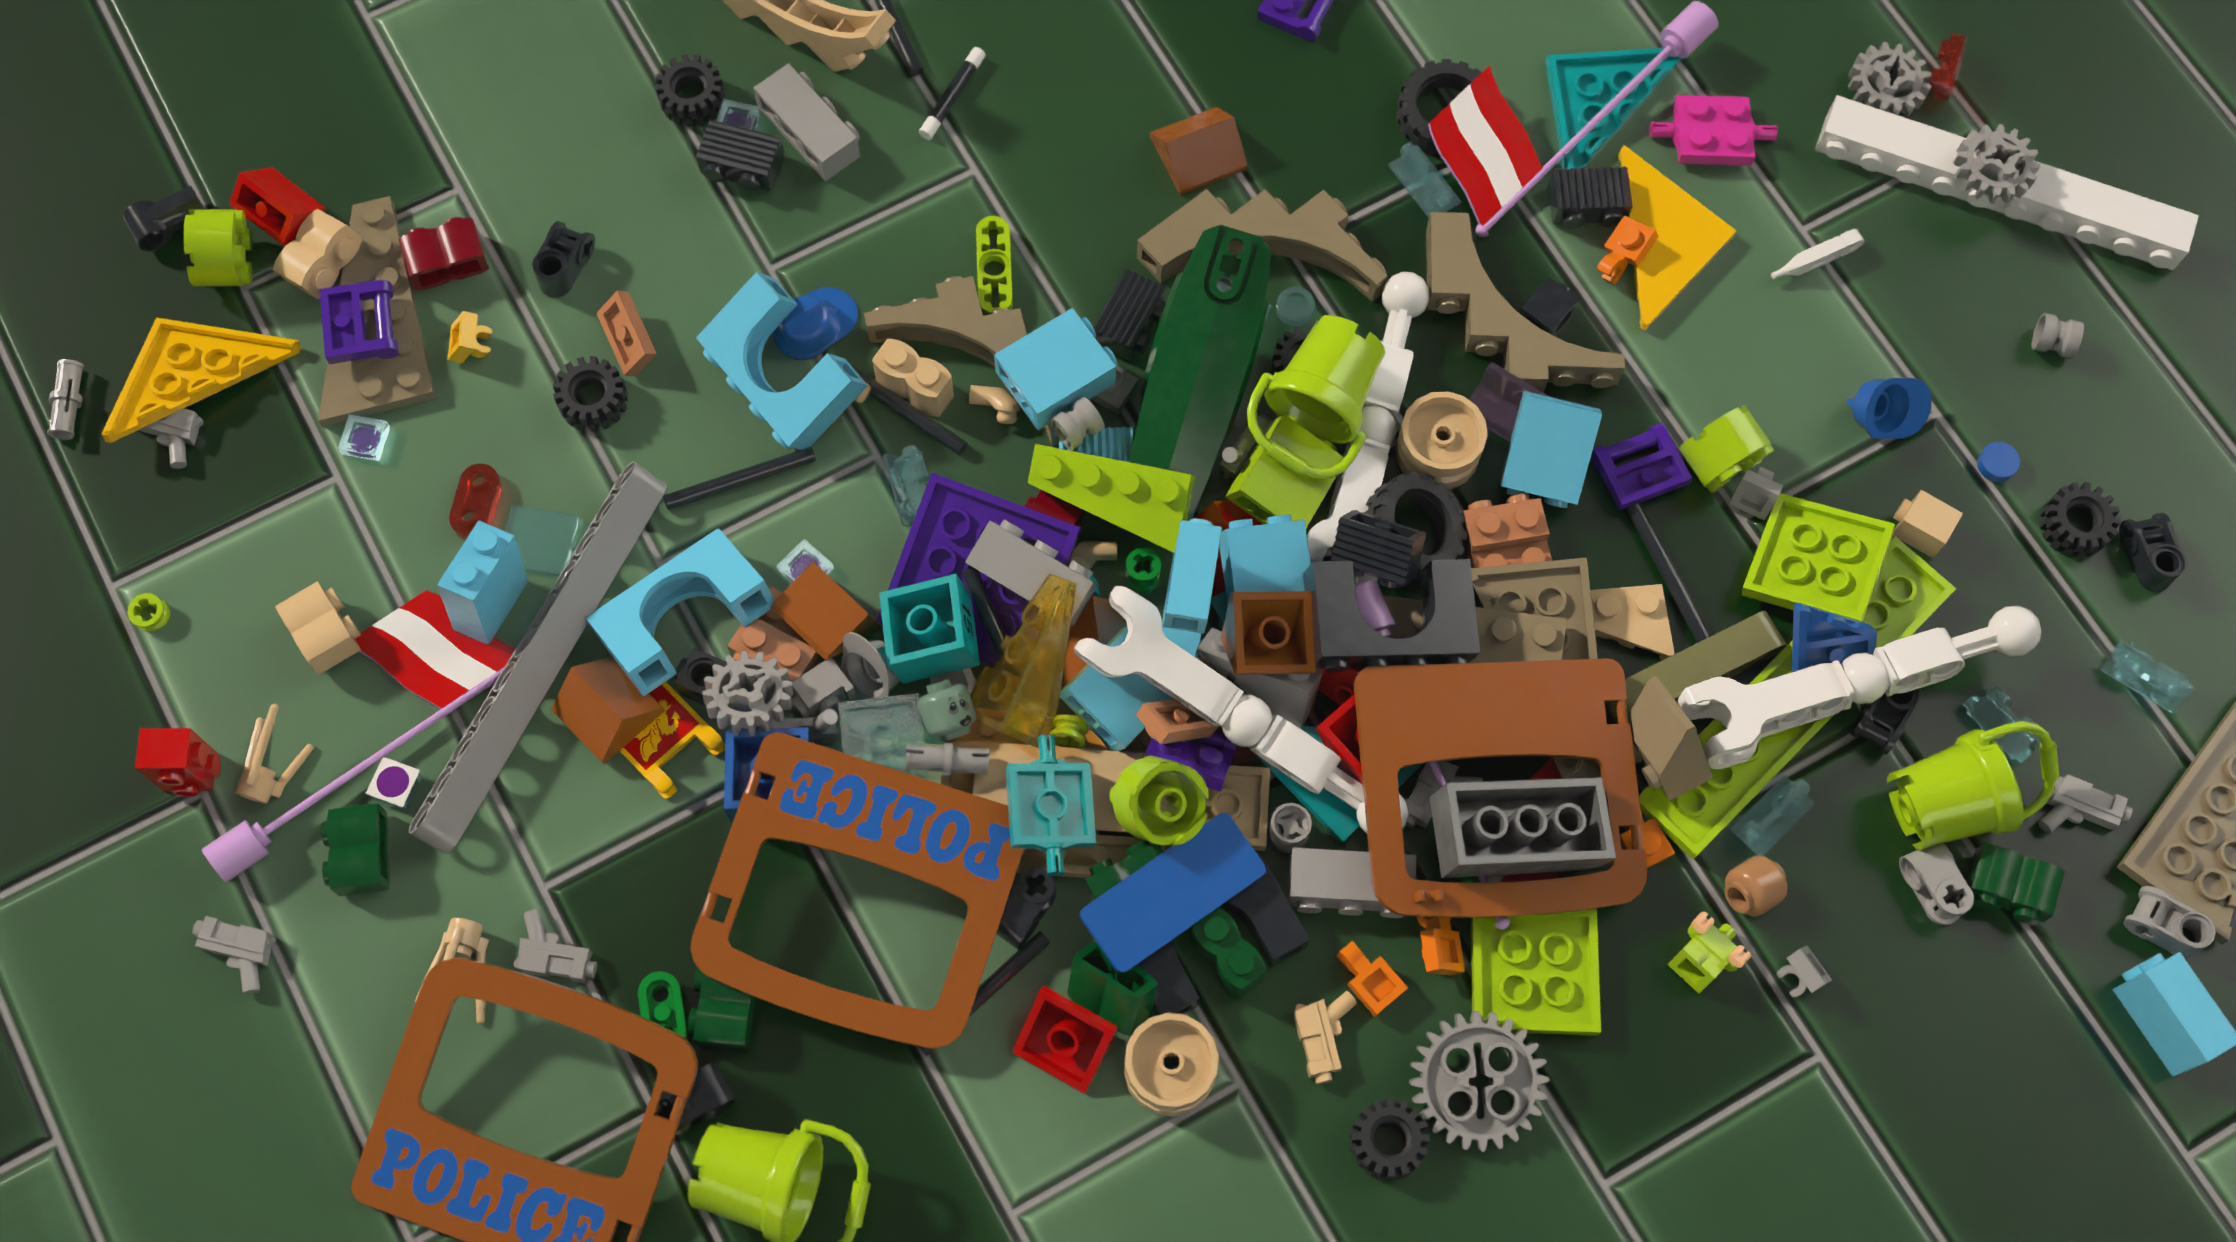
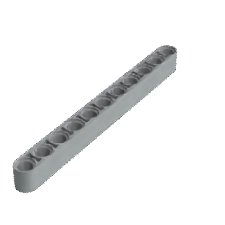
M631 462L618 477L414 817L409 833L438 851L448 854L462 837L588 623L585 617L593 613L598 607L663 497L667 483L637 462Z

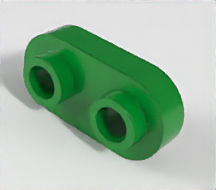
M657 971L647 975L641 981L638 988L641 1017L669 1030H673L688 1040V1024L681 985L673 975L667 972ZM660 989L669 991L668 998L663 1002L655 1001V994Z

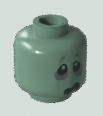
M949 678L927 685L928 694L922 696L917 704L928 735L933 737L939 736L940 741L943 742L971 732L970 725L976 721L977 714L968 688L963 684L951 685Z

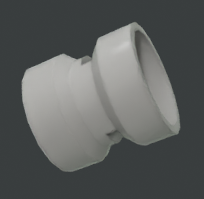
M2043 313L2034 330L2032 349L2041 352L2053 350L2057 351L2061 357L2072 359L2076 355L2082 341L2084 332L2083 322L2072 319L2064 322L2058 320L2056 315Z
M1083 396L1072 403L1071 411L1066 413L1059 412L1050 419V424L1063 445L1071 451L1083 444V438L1087 434L1094 436L1105 428L1103 419L1097 409Z
M1295 803L1283 804L1275 810L1268 830L1269 841L1274 848L1284 853H1291L1292 848H1303L1307 843L1312 826L1311 816L1308 811Z

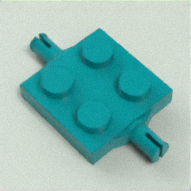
M1041 735L1037 737L1040 759L1031 763H1009L1006 767L1011 849L1035 848L1046 851L1047 875L1053 876L1056 873V876L1065 874L1064 850L1093 847L1096 844L1090 763H1069L1056 759L1055 736L1049 735L1047 737V735Z

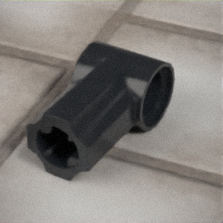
M192 186L156 203L147 200L136 202L124 211L123 217L138 247L142 251L150 252L166 246L171 240V234L184 228L185 217L190 215L188 210H205Z

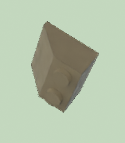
M1657 676L1650 678L1628 714L1635 764L1639 762L1643 764L1642 772L1651 788L1656 790L1660 787L1668 800L1671 801L1708 781L1713 776L1695 725Z

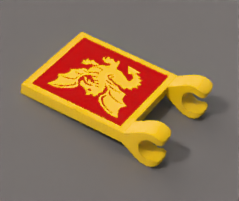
M664 682L649 692V694L665 711L624 746L620 753L667 800L677 792V788L673 781L660 769L696 737L713 756H717L725 750V743L722 737L667 682Z

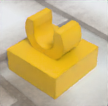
M462 311L451 325L447 360L463 363L470 354L476 358H485L490 353L491 348L480 345L476 339L487 340L492 334L491 328L484 325L477 326L478 314Z

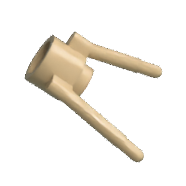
M277 704L270 706L265 723L261 717L256 720L244 770L235 791L239 796L267 805L270 796L280 799L285 785L314 749L312 744H307L278 781L274 780L275 771L261 766L279 709Z
M450 919L448 930L443 934L441 945L428 972L441 961L454 957L470 959L472 953H476V961L485 963V953L489 940L481 937L483 926L478 922L468 919ZM476 999V1021L480 1025L485 1022V1001Z

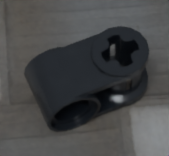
M561 221L553 223L546 240L532 262L535 277L543 294L548 297L557 298L564 296L571 290L580 271L593 253L595 247L594 234L589 232L581 234L568 229L566 224ZM555 271L558 272V273H556V274H554V275H548V274L551 273V272H555Z
M2160 512L2152 515L2151 519L2137 522L2128 519L2121 522L2119 527L2120 541L2129 556L2137 575V580L2141 586L2149 591L2161 592L2166 590L2182 574L2187 565L2186 556L2182 552L2175 536L2170 518L2165 513ZM2157 565L2163 567L2165 571H2162Z
M1920 688L1899 693L1904 699V704L1895 703L1884 692L1879 699L1867 705L1854 724L1850 735L1854 737L1860 735L1880 747V753L1886 756L1900 738L1906 721L1918 703L1921 695Z
M1032 867L1025 870L1014 883L996 933L1017 950L1028 941L1040 920L1056 899L1057 891L1053 876H1048V870L1041 867ZM1043 882L1045 894L1035 893L1031 897L1029 886L1033 884L1038 887Z
M708 1064L697 1070L696 1079L690 1096L686 1101L675 1137L681 1136L702 1122L723 1113L736 1102V1098L716 1064ZM665 1091L656 1114L666 1117L664 1110L670 1106L673 1108L677 1095Z

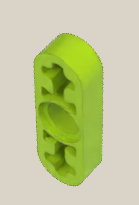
M987 216L980 220L976 227L978 299L983 316L990 315L998 309H1013L1010 228L1003 218ZM990 230H997V249H990ZM992 261H998L1005 266V270L1000 275L991 276L984 271L985 265ZM991 288H999L1000 304L997 308H993L991 304Z

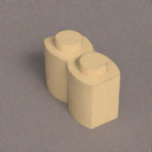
M317 209L302 222L296 234V239L287 244L280 252L274 263L273 270L288 283L319 299V289L333 286L340 268L347 265L356 255L362 238L348 225Z
M887 339L872 359L876 381L899 397L908 398L911 405L926 415L939 417L954 397L952 376L949 371L932 359L919 358L917 352L902 341Z
M317 581L275 606L303 656L318 675L361 650L355 640L361 636V633L349 615L343 618L340 615L339 611L345 607L332 587L325 591Z

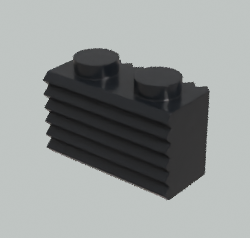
M709 120L704 138L701 140V145H699V151L696 153V159L700 173L712 181L722 182L730 180L731 182H737L743 188L750 191L765 189L768 192L772 189L785 152L782 138Z
M1618 166L1615 168L1594 167L1591 169L1588 167L1585 169L1581 167L1578 169L1557 168L1553 170L1548 185L1552 224H1563L1566 228H1579L1585 223H1600L1604 227L1618 226L1624 215L1629 217L1633 206L1628 168L1626 166L1621 168Z
M1125 269L1093 325L1096 333L1095 339L1101 347L1107 346L1114 355L1129 362L1133 361L1137 352L1143 354L1152 337V333L1149 332L1154 321L1160 323L1166 305V287L1163 284H1158L1156 281L1145 278L1143 275H1138L1136 272Z
M1352 510L1340 517L1339 525L1336 529L1337 534L1333 544L1331 561H1353L1354 576L1368 574L1377 577L1381 585L1389 588H1401L1417 578L1426 537L1424 531L1411 529L1402 524L1389 522L1386 519L1367 515L1358 510Z

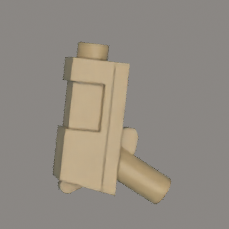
M1348 991L1344 992L1328 1007H1326L1324 999L1308 1006L1297 1004L1293 1016L1299 1040L1303 1042L1308 1062L1306 1065L1309 1078L1315 1077L1317 1085L1333 1081L1331 1074L1341 1070L1333 1035L1341 1034L1342 1028L1339 1019L1357 1004L1355 998Z

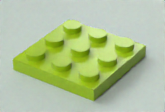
M1780 493L1773 505L1743 585L1742 596L1794 610L1795 603H1802L1863 622L1894 533L1895 524Z
M1597 909L1507 917L1510 919V924L1506 929L1502 930L1494 926L1497 923L1495 917L1470 918L1472 1011H1479L1483 1023H1485L1489 1013L1492 1012L1497 1015V1026L1499 1027L1507 1018L1513 1020L1511 1033H1515L1522 1028L1527 1030V1033L1598 1036L1601 1033Z

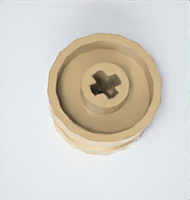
M1449 391L1431 392L1416 399L1406 410L1395 446L1397 463L1403 474L1419 472V476L1430 475L1434 477V482L1437 484L1442 482L1448 490L1465 484L1476 471L1488 436L1486 420L1478 406L1465 396Z
M1165 1013L1149 1018L1135 1029L1126 1047L1124 1076L1128 1091L1140 1106L1156 1115L1174 1117L1193 1111L1206 1100L1215 1083L1219 1054L1214 1038L1203 1024L1187 1015ZM1174 1059L1179 1062L1178 1067L1174 1070L1167 1069L1163 1064V1060L1167 1063H1171Z

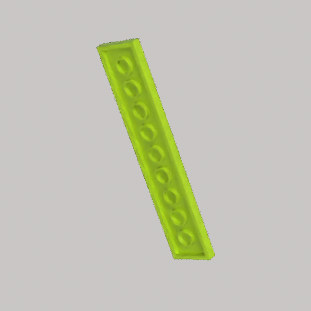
M1896 536L1890 541L1863 619L1864 623L1870 624L1877 631L1876 648L1911 636L1956 590L1951 583ZM1793 640L1749 685L1792 673ZM1834 715L1761 738L1755 753L1748 761L1723 769L1710 768L1713 778L1671 801L1668 800L1660 787L1653 790L1649 785L1639 795L1640 810L1650 820L1654 818L1662 831L1694 860ZM1714 719L1698 735L1703 750H1705L1706 743L1711 737L1727 729L1721 721Z

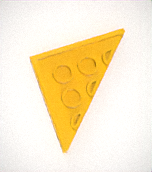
M1624 145L1618 157L1621 167L1626 166L1628 168L1633 206L1629 218L1655 229L1659 236L1640 266H1634L1636 298L1639 302L1641 317L1640 328L1645 331L1734 237L1736 230Z
M156 318L103 429L102 436L105 442L108 443L119 440L299 354L302 350L299 340Z

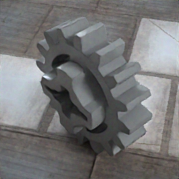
M1887 42L1882 43L1879 51L1873 45L1869 46L1865 54L1860 53L1848 74V77L1852 78L1848 85V90L1857 91L1853 101H1864L1865 105L1895 115H1899L1902 112L1906 117L1910 116L1914 108L1919 109L1931 89V85L1927 83L1931 77V72L1922 71L1926 61H1915L1913 57L1916 51L1911 50L1907 54L1903 53L1902 44L1899 43L1894 50L1889 48Z
M1999 124L1994 132H1992L1988 125H1983L1979 133L1975 130L1970 131L1967 138L1963 139L1956 152L1958 154L1953 160V165L1958 166L1959 169L1955 173V177L1966 179V183L1962 187L1964 190H1969L1972 187L1977 190L1975 193L1977 200L1985 194L1988 195L1990 204H1994L1998 197H2001L2005 204L2010 203L2014 196L2019 199L2023 197L2025 192L2036 181L2037 176L2035 174L2040 168V163L2033 160L2038 155V151L2027 149L2026 146L2031 141L2029 138L2022 139L2021 141L2016 138L2018 135L2017 129L2012 130L2008 134L2005 133L2002 124ZM1979 149L1980 153L1977 158H1974V152ZM2016 170H2019V176L2014 179L2013 176Z
M742 651L741 660L735 661L728 655L726 656L727 665L725 667L717 664L712 666L714 677H705L706 690L702 692L708 716L710 719L717 718L718 728L723 729L731 724L733 735H738L742 728H748L749 735L754 736L756 727L762 726L768 732L771 730L770 721L772 719L781 723L784 721L783 710H791L792 707L791 696L793 695L792 681H789L787 668L779 669L778 659L774 657L766 663L764 662L763 652H758L754 659H749L747 652Z

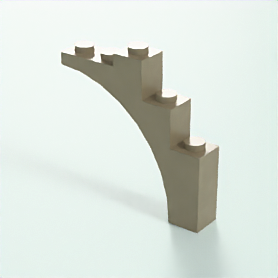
M1206 189L1137 240V259L1160 283L1183 271L1202 232L1218 225H1224L1260 236L1273 255L1296 258L1325 268L1351 283L1372 302L1382 295V290L1388 277L1381 262L1376 258L1371 259L1361 248L1358 239L1352 233L1345 232L1349 216L1347 210L1340 200L1332 199L1325 190L1318 193L1292 214H1289L1286 205L1279 198L1274 199L1266 190H1263L1231 214L1227 204L1221 198H1215ZM1233 240L1228 244L1231 252L1230 255H1237L1242 252L1243 245L1241 242Z
M1431 212L1426 229L1427 286L1429 287L1427 310H1438V312L1443 314L1465 311V352H1476L1481 356L1503 353L1504 395H1515L1522 399L1523 391L1543 395L1547 382L1562 387L1570 386L1574 383L1591 384L1597 388L1618 385L1625 370V354L1594 351L1574 345L1535 326L1514 310L1495 289L1483 269L1472 240L1469 213Z
M956 276L948 278L942 283H937V298H917L908 304L894 307L883 305L864 313L870 343L885 342L887 339L933 342L958 348L985 360L993 367H995L994 354L1027 335L1020 308L1014 310L1003 308L993 311L990 315H982L973 276L966 278ZM1049 423L1045 426L1051 445L1057 446L1059 445L1058 437Z

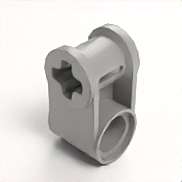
M1944 843L1923 850H1916L1900 857L1899 866L1907 884L1913 889L1926 915L1932 922L1943 926L1952 925L1961 915L1970 910L1973 905L1974 895L1956 866L1952 853ZM1951 900L1952 903L1946 904L1945 901Z
M2152 886L2141 887L2138 893L2140 901L2132 915H2127L2123 922L2125 928L2134 935L2149 940L2172 955L2180 952L2184 958H2189L2209 946L2216 934L2214 924L2206 915L2179 902L2167 892ZM2183 927L2193 933L2195 943L2185 938L2182 930Z

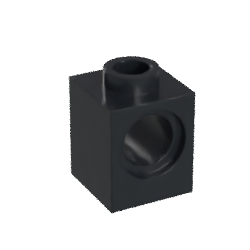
M1548 277L1523 305L1519 314L1541 330L1556 336L1573 316L1579 298L1574 295L1567 285L1557 283Z
M693 648L688 659L683 658L676 669L677 674L674 676L675 684L681 696L705 705L702 691L706 690L705 685H697L696 681L702 674H713L712 666L714 664L725 667L727 665L726 661Z

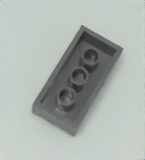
M1602 778L1446 783L1430 797L1441 878L1597 871L1616 858Z

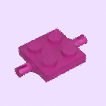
M1676 95L1673 102V123L1651 122L1649 130L1650 138H1672L1677 148L1678 164L1752 166L1755 159L1754 140L1776 141L1778 134L1777 125H1755L1751 117L1749 97Z

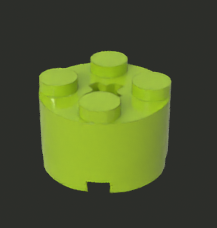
M238 209L188 210L190 215H186L184 221L185 254L190 255V260L194 264V266H186L192 286L251 285L253 279L252 266L250 262H246V251L253 250V233L251 228H246L245 211Z
M1746 405L1733 409L1704 427V431L1699 434L1700 438L1698 440H1695L1692 436L1679 447L1680 452L1703 486L1707 487L1711 493L1727 485L1731 478L1739 472L1744 474L1747 469L1752 470L1763 462V458L1774 451L1771 446L1772 443Z
M1152 755L1138 759L1122 771L1116 784L1110 790V802L1113 805L1116 819L1122 828L1129 834L1153 844L1173 846L1184 844L1196 836L1206 821V799H1209V795L1203 778L1193 768L1175 761Z

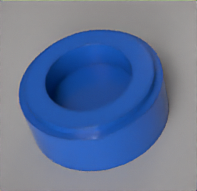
M2004 442L1988 444L1977 459V467L1980 473L1986 479L1993 482L2009 480L2020 466L2018 452L2011 445Z

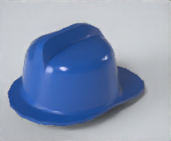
M832 287L819 288L805 296L796 297L794 301L798 305L773 331L774 341L779 351L789 358L797 360L811 359L846 337L855 328L858 320V307L850 295L843 290Z
M1915 378L1873 379L1865 382L1858 390L1855 398L1847 399L1846 404L1853 408L1854 420L1860 427L1866 429L1871 437L1877 439L1905 438L1919 431L1927 421L1931 410L1932 396L1929 387L1922 380Z

